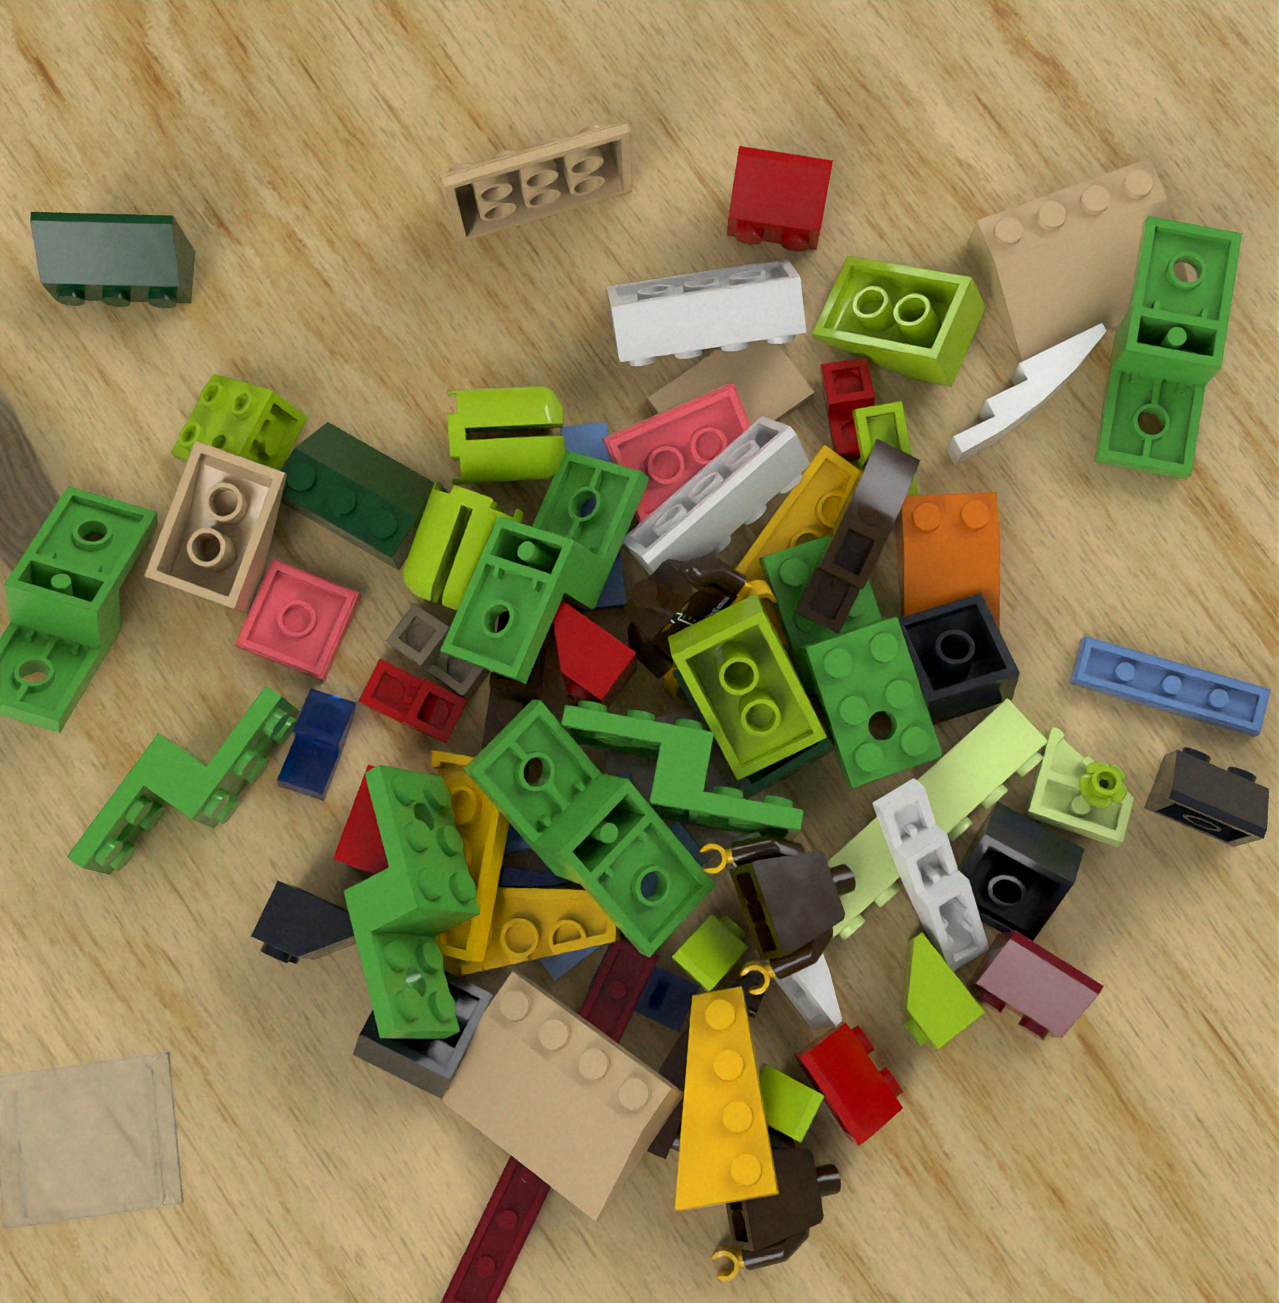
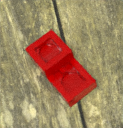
M866 357L820 364L833 451L846 461L861 458L852 411L871 407L875 404V393Z
M379 659L357 703L427 736L447 743L468 700L426 679L422 680Z

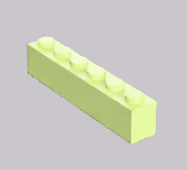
M1008 698L917 780L926 789L936 824L947 833L948 839L951 842L973 823L967 815L980 803L987 810L1008 791L1002 784L1015 771L1021 777L1025 776L1043 759L1037 751L1048 741ZM877 817L827 861L829 868L846 864L852 870L856 881L855 890L840 897L845 911V918L833 926V938L838 934L843 940L847 939L866 921L860 915L864 909L873 901L879 907L883 906L901 889L900 885L896 882L900 875Z

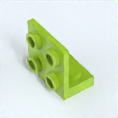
M213 374L207 385L202 389L200 398L188 421L180 430L171 454L187 462L195 441L280 471L308 417L273 390Z

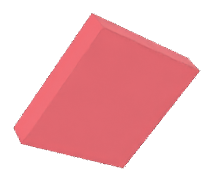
M272 559L235 646L325 682L361 599V594Z

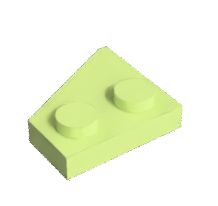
M1051 727L1046 735L1048 742L1043 746L1041 754L1043 759L1038 764L1024 816L1119 847L1124 841L1134 797L1127 792L1125 798L1119 804L1112 803L1108 808H1098L1088 804L1080 793L1079 778L1082 774H1085V767L1094 762V760L1089 756L1084 759L1063 739L1065 734L1060 729ZM1100 780V786L1102 788H1107V782L1105 780Z

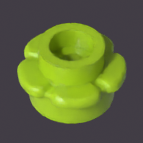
M1094 761L1085 767V774H1082L1079 778L1080 793L1088 804L1098 808H1108L1112 803L1119 804L1125 798L1127 787L1124 785L1126 777L1123 771L1115 764L1106 765L1103 761ZM1100 780H1105L1107 782V788H1102L1100 786Z

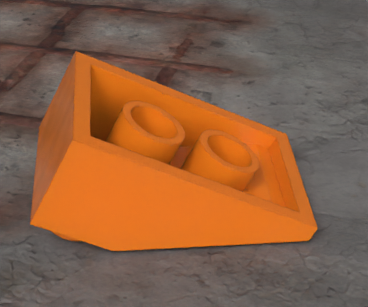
M997 492L906 496L895 521L901 618L982 593L1000 631V528Z

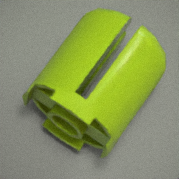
M544 386L447 390V396L456 397L457 413H447L449 453L453 461L460 460L461 478L452 479L453 485L549 479L558 472L565 458V436L468 440L467 434L563 427V407L552 389Z
M435 480L403 569V581L414 595L440 604L442 601L443 606L457 611L497 517L521 523L524 512L516 508L514 516L511 517L504 514L505 509L498 507V503L494 502L493 498L456 485L452 486L450 494L442 492L444 486Z

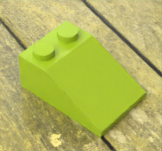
M847 256L812 335L819 341L857 357H866L867 361L910 379L952 387L986 306L972 277Z
M757 594L745 598L668 637L671 656L710 730L714 732V737L737 780L747 777L827 738Z

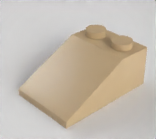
M195 441L144 576L248 614L265 569L287 474Z

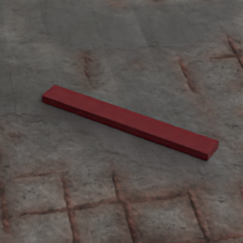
M620 937V941L612 942L578 1015L619 1044L660 955L653 953L651 957L640 954L629 940ZM510 1156L441 1303H497L551 1189L549 1184L513 1156Z

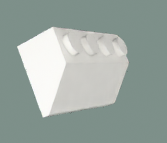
M787 258L606 287L619 361H629L631 366L649 365L657 361V356L675 354V357L678 359L693 358L702 355V349L720 346L722 351H738L749 347V342L767 339L769 344H782L793 341L795 334L807 333L801 279Z
M762 416L645 520L625 536L622 542L623 545L650 576L667 559L687 561L704 555L714 556L730 543V535L743 523L748 525L756 521L766 511L767 506L765 504L777 493L783 494L790 491L801 481L803 477L801 472L810 465V462L797 434L791 426Z

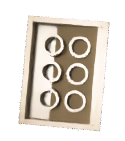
M613 123L606 126L601 124L590 125L573 136L563 139L558 137L546 138L538 142L535 147L519 152L514 150L502 151L494 155L491 160L475 165L470 163L458 164L450 168L447 173L438 175L458 243L632 192L631 133L628 123Z
M1150 158L976 221L968 243L1019 362L1027 360L1101 323L1104 325L1106 333L1117 329L1128 313L1143 222L1147 216L1173 220L1167 195ZM1184 262L1175 264L1173 270L1176 277L1183 282H1189Z
M512 971L483 1013L442 1102L589 1217L599 1222L684 1096V1092L531 979Z

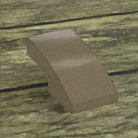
M414 603L387 638L386 642L453 692L469 701L491 671L441 652V647L450 627Z

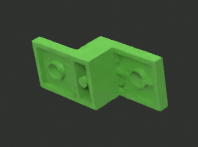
M1147 216L1143 222L1129 311L1115 330L1094 456L1095 463L1184 480L1191 476L1205 386L1222 367L1242 233ZM1180 262L1190 264L1196 270L1197 280L1194 282L1179 280L1174 273V265ZM1144 413L1156 416L1161 424L1160 433L1155 435L1144 433L1138 425V416Z
M565 450L564 461L558 472L554 474L532 527L499 516L497 517L440 651L456 659L526 684L561 600L594 611L650 478L639 470ZM596 497V506L593 512L581 518L583 504L587 500ZM509 611L510 618L507 626L502 631L495 633V622L498 616L503 612Z
M70 486L67 487L4 584L10 623L0 637L1 716L61 733L122 629L119 589L158 525L156 511ZM94 533L105 536L101 540L93 542L82 539L90 537ZM35 672H42L47 675L45 679L39 682H27L22 679L24 676Z
M830 535L761 557L759 561L766 582L777 602L774 603L798 678L806 694H813L818 697L847 787L853 789L943 757L898 617L881 618L869 579L864 589L859 591L839 634L793 612ZM878 711L886 713L892 725L890 733L881 740L875 739L868 729L869 719Z
M265 686L208 764L183 746L158 733L67 857L83 869L111 875L114 869L117 871L121 870L132 858L136 850L133 843L144 829L148 831L153 828L165 811V807L162 805L164 801L171 804L190 819L209 827L215 828L219 822L222 824L226 823L237 810L240 804L237 796L248 782L254 784L266 770L269 764V760L266 757L276 743L281 745L286 742L294 732L298 723L294 718L299 713V710L282 696Z
M532 699L464 768V771L554 875L581 884L640 954L651 957L716 885L630 780L601 773L540 700ZM537 757L542 764V775L537 782L529 785L524 778V767L530 759ZM654 871L658 879L657 888L651 896L644 898L641 893V882L646 874Z
M578 701L577 707L565 705L562 726L577 744L658 759L650 806L660 818L743 834L759 832L761 836L774 835L794 841L799 833L804 810L792 808L793 801L790 799L764 796L763 802L743 799L744 792L741 790L721 786L714 787L713 793L704 792L714 732L704 731L705 724L689 719H676L675 725L655 722L656 715L640 710H627L626 716L606 713L607 706L591 701Z
M378 765L367 771L365 777L389 868L344 890L346 904L380 1038L445 1039L460 1032L455 1014V1001L449 992L443 969V956L437 946L435 936L480 915L476 900V886L468 871L463 853V839L455 824L450 806V792L444 784L443 777Z

